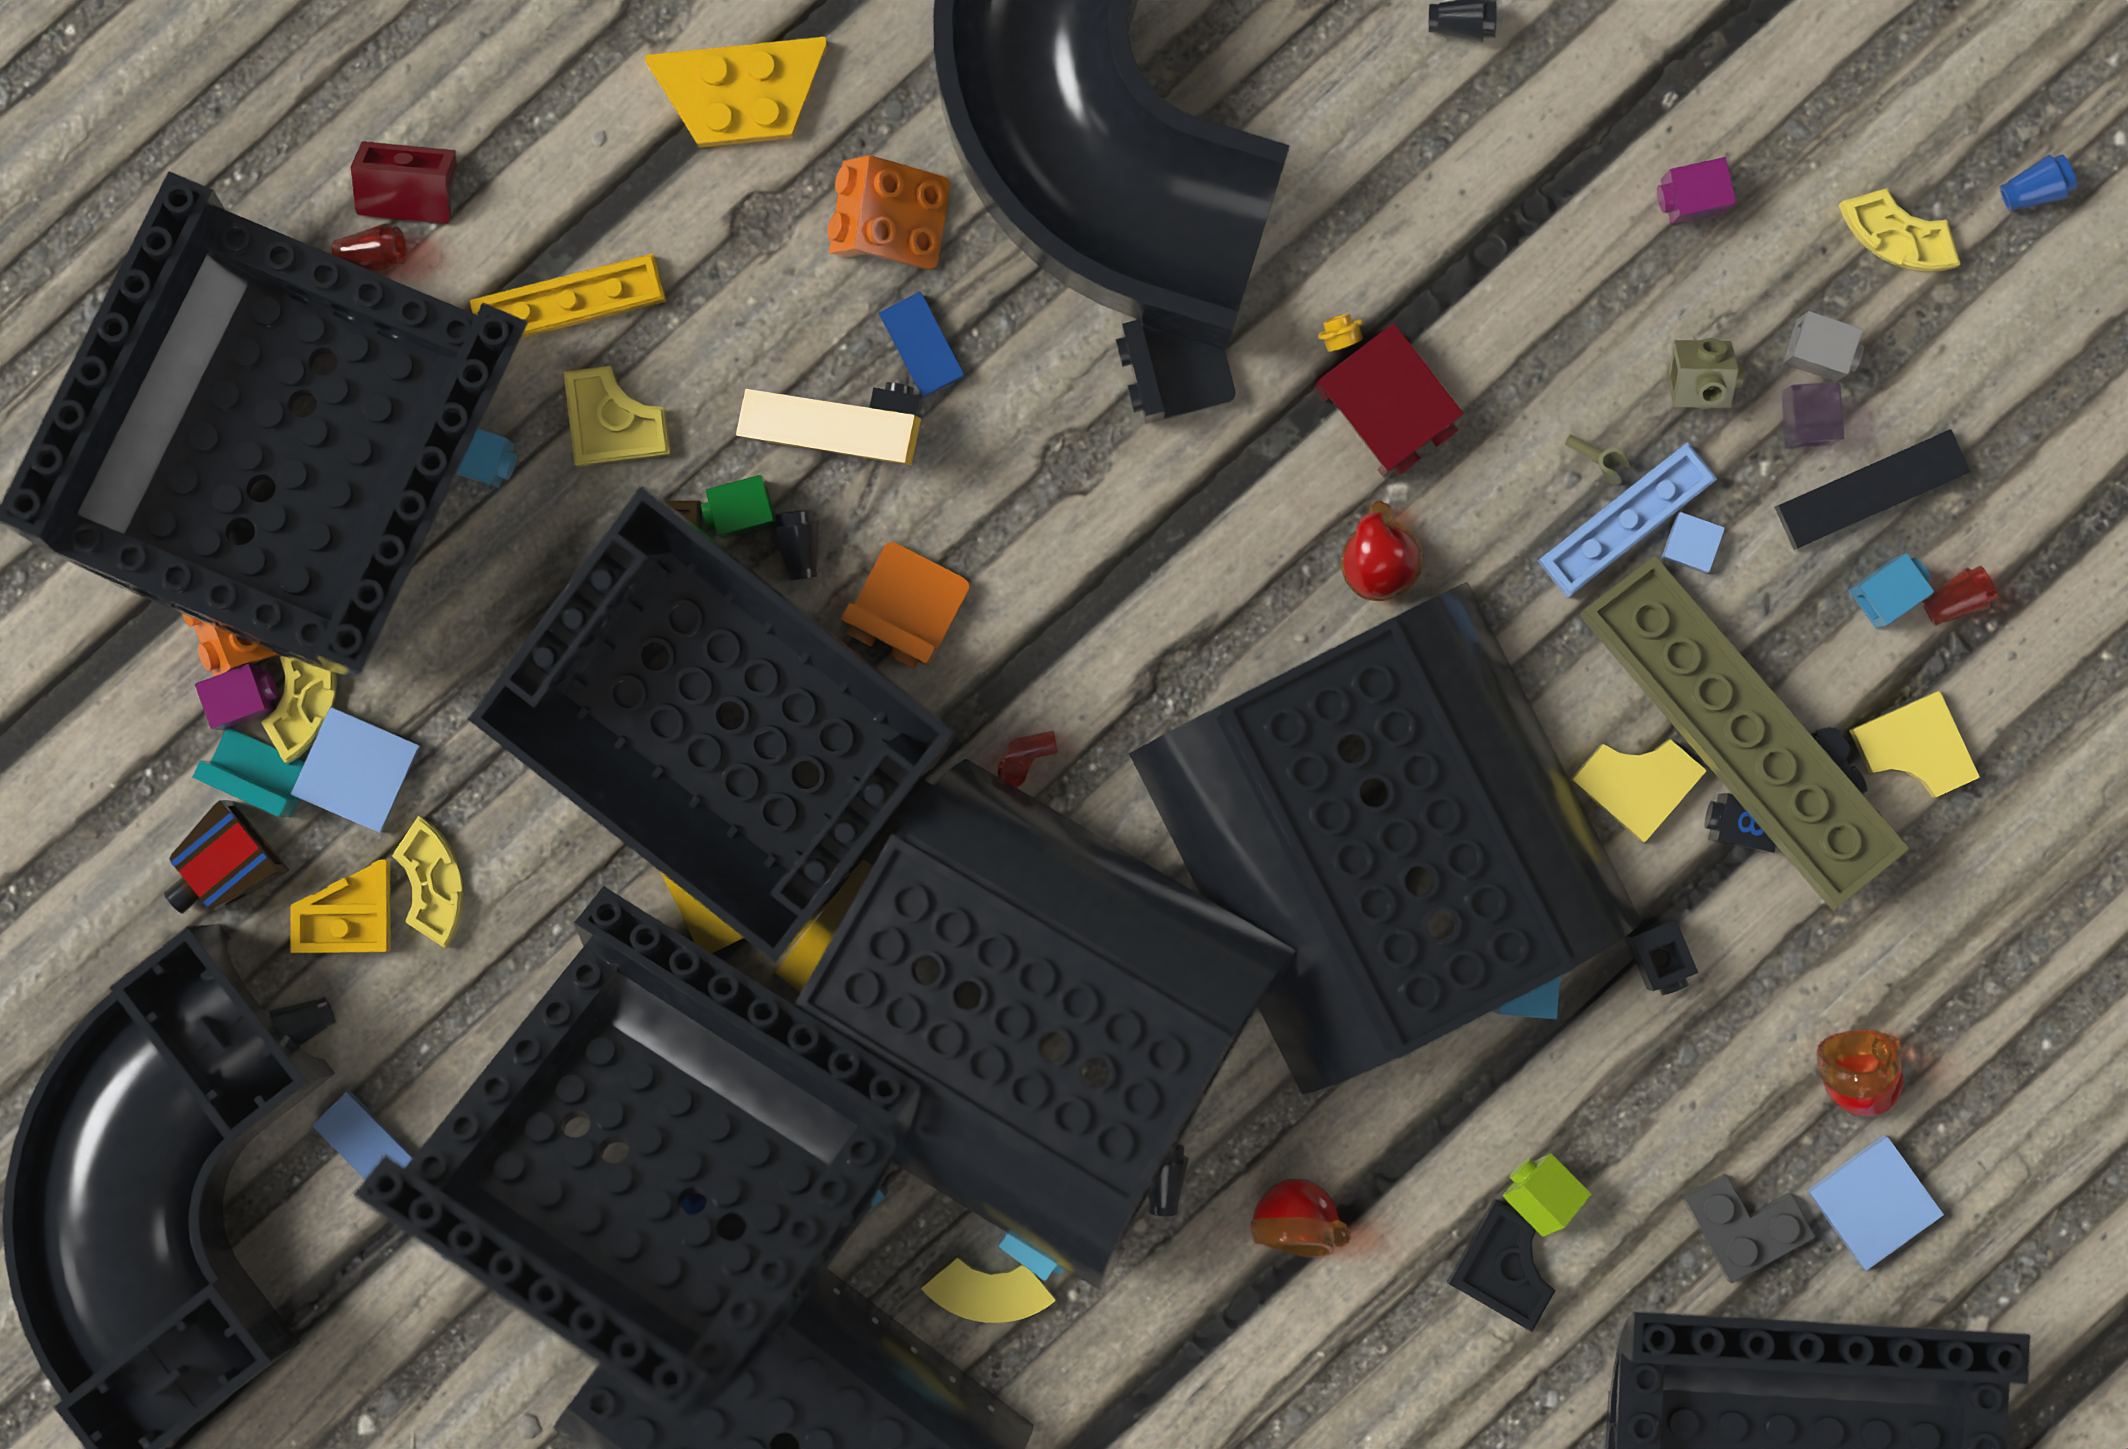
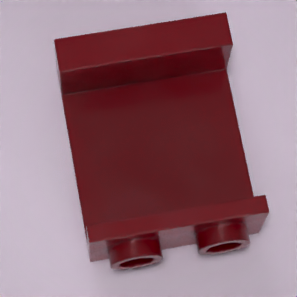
M1394 323L1320 378L1314 387L1325 403L1331 399L1381 464L1378 471L1382 477L1392 470L1398 476L1402 475L1421 460V457L1417 454L1419 449L1430 441L1437 448L1459 431L1454 423L1464 414Z

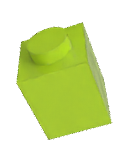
M1550 1153L1535 1161L1529 1157L1521 1162L1510 1174L1509 1178L1513 1183L1502 1196L1544 1237L1565 1228L1592 1194Z

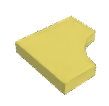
M611 366L563 372L574 465L576 467L671 456L666 410L664 407L646 406L629 398L619 387Z
M1935 691L1849 730L1869 773L1885 770L1905 772L1920 781L1931 797H1938L1980 778L1940 691Z
M1671 739L1664 742L1654 751L1641 755L1619 753L1605 744H1601L1570 781L1640 842L1645 843L1707 770Z

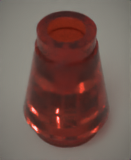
M386 223L343 237L342 239L333 240L331 246L332 255L365 269L394 271L396 266L404 265L407 260V245L402 230L399 227L390 228Z
M1979 565L1972 570L1969 567L1963 569L1931 594L1929 598L1923 600L1922 605L1934 626H1937L1943 622L1946 623L1990 609V603L1999 599V595L1988 573Z

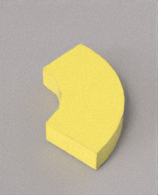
M1888 188L1845 200L1839 204L1843 218L1855 237L1881 259L1905 269L1929 272L1949 270L1961 265L1948 221H1926L1910 216L1896 204Z
M281 656L280 660L285 672L284 694L276 710L261 723L284 763L289 765L313 745L329 708L334 707L337 691V673Z
M418 816L392 855L405 868L412 885V906L405 922L443 948H448L456 934L463 911L464 886L462 874L455 853L448 841L432 823L424 817Z
M959 1255L921 1287L929 1298L947 1311L962 1318L984 1323H1004L1024 1319L1042 1311L1056 1301V1297L1041 1279L1022 1264L1007 1271L988 1272L972 1267Z

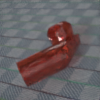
M1054 730L1013 739L1008 744L998 763L997 774L999 778L1016 788L1025 783L1026 775L1035 758L1058 754Z

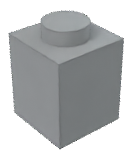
M1808 311L1796 320L1782 364L1838 381L1848 375L1849 371L1855 372L1861 361L1864 345L1859 344L1863 329Z

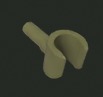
M1569 435L1565 442V445L1597 463L1606 481L1610 484L1618 485L1622 483L1619 474L1610 469L1613 465L1623 464L1631 469L1625 453L1619 448H1608L1603 451L1573 435Z

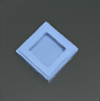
M1679 512L1676 514L1661 558L1707 574L1710 572L1725 528Z

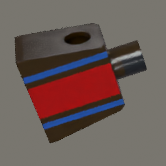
M219 800L170 855L169 860L182 877L164 891V896L171 906L181 914L186 912L200 899L210 910H223L281 877L290 869L233 801Z

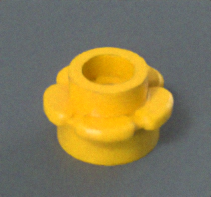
M1343 313L1323 321L1325 330L1318 334V339L1324 340L1327 351L1339 350L1363 339L1359 325L1363 324V321L1361 319L1352 320L1350 313Z

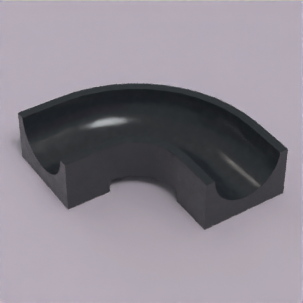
M934 0V56L942 111L952 145L968 181L988 213L1010 240L1043 270L1068 288L1094 302L1136 318V320L1141 319L1142 326L1220 348L1226 352L1290 145L1191 115L1163 99L1142 75L1131 50L1128 30L1138 0Z
M220 924L186 927L109 987L112 992L96 1005L64 1040L42 1073L24 1110L13 1142L5 1181L2 1220L4 1256L11 1295L24 1335L39 1366L61 1398V1401L53 1408L85 1449H164L221 1402L300 1344V1341L235 1257L225 1231L223 1199L232 1167L250 1141L335 1075V1072L325 1059L312 1056L293 1042L258 1004L243 983L230 959L227 942L231 938Z

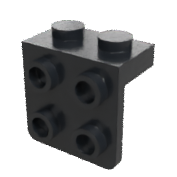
M1141 319L1122 323L1123 337L1115 339L1122 367L1131 365L1135 383L1127 385L1132 408L1134 413L1143 411L1146 424L1227 404L1234 400L1236 390L1225 350L1142 326Z

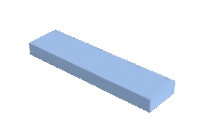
M1687 442L1537 562L1567 598L1716 481L1717 478Z

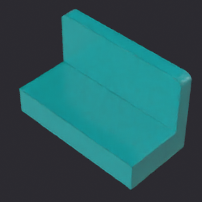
M227 728L211 761L200 760L192 778L273 815L291 818L300 798L291 795V792L305 761L298 758L289 765L285 764L275 747L233 728Z

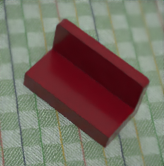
M362 141L351 164L356 214L370 217L448 223L451 217L449 185L457 167L456 150Z

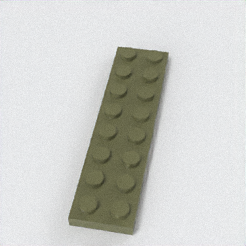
M1655 555L1589 605L1580 614L1582 620L1832 911L1840 907L1910 849Z

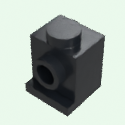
M1663 919L1629 933L1624 937L1647 990H1660L1662 995H1667L1687 987L1689 984L1686 978L1698 973L1676 919ZM1659 949L1664 950L1667 954V962L1662 967H1656L1652 962L1653 953Z

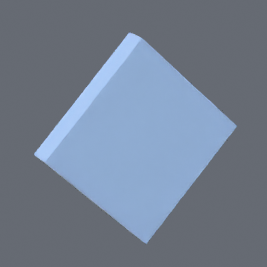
M330 707L291 795L381 833L421 745L334 707Z
M1885 1135L1879 1137L1806 1190L1858 1264L1866 1271L1944 1215L1891 1140Z

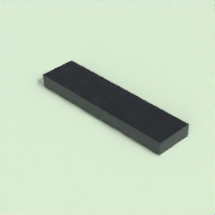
M1950 429L1777 505L1774 508L1793 550L1968 474L1971 471Z

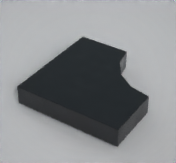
M1493 1199L1448 1278L1447 1283L1533 1332L1556 1291L1541 1278L1533 1262L1532 1241L1536 1230L1520 1213Z

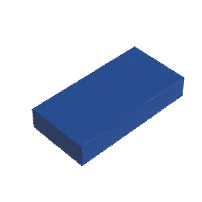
M921 291L879 312L883 324L923 399L965 377Z

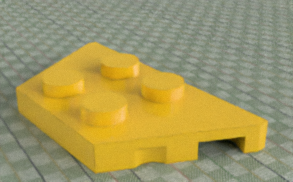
M826 37L648 54L645 55V62L699 148L793 139L801 119V111L805 102L809 99L814 86L816 72L822 57H825L828 45Z

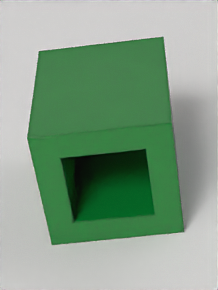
M762 475L705 489L709 501L701 503L705 524L708 531L716 529L717 535L722 540L776 526L767 483Z

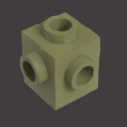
M1714 338L1674 340L1667 378L1673 406L1695 407L1698 409L1731 408L1734 390L1741 389L1744 380L1743 361L1736 360L1732 341H1721Z

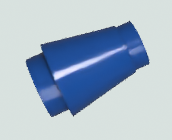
M2061 154L2054 158L2051 155H2047L2009 180L2008 183L2001 185L2000 193L2007 209L2012 212L2017 209L2067 199L2068 193L2077 189V181L2065 155Z

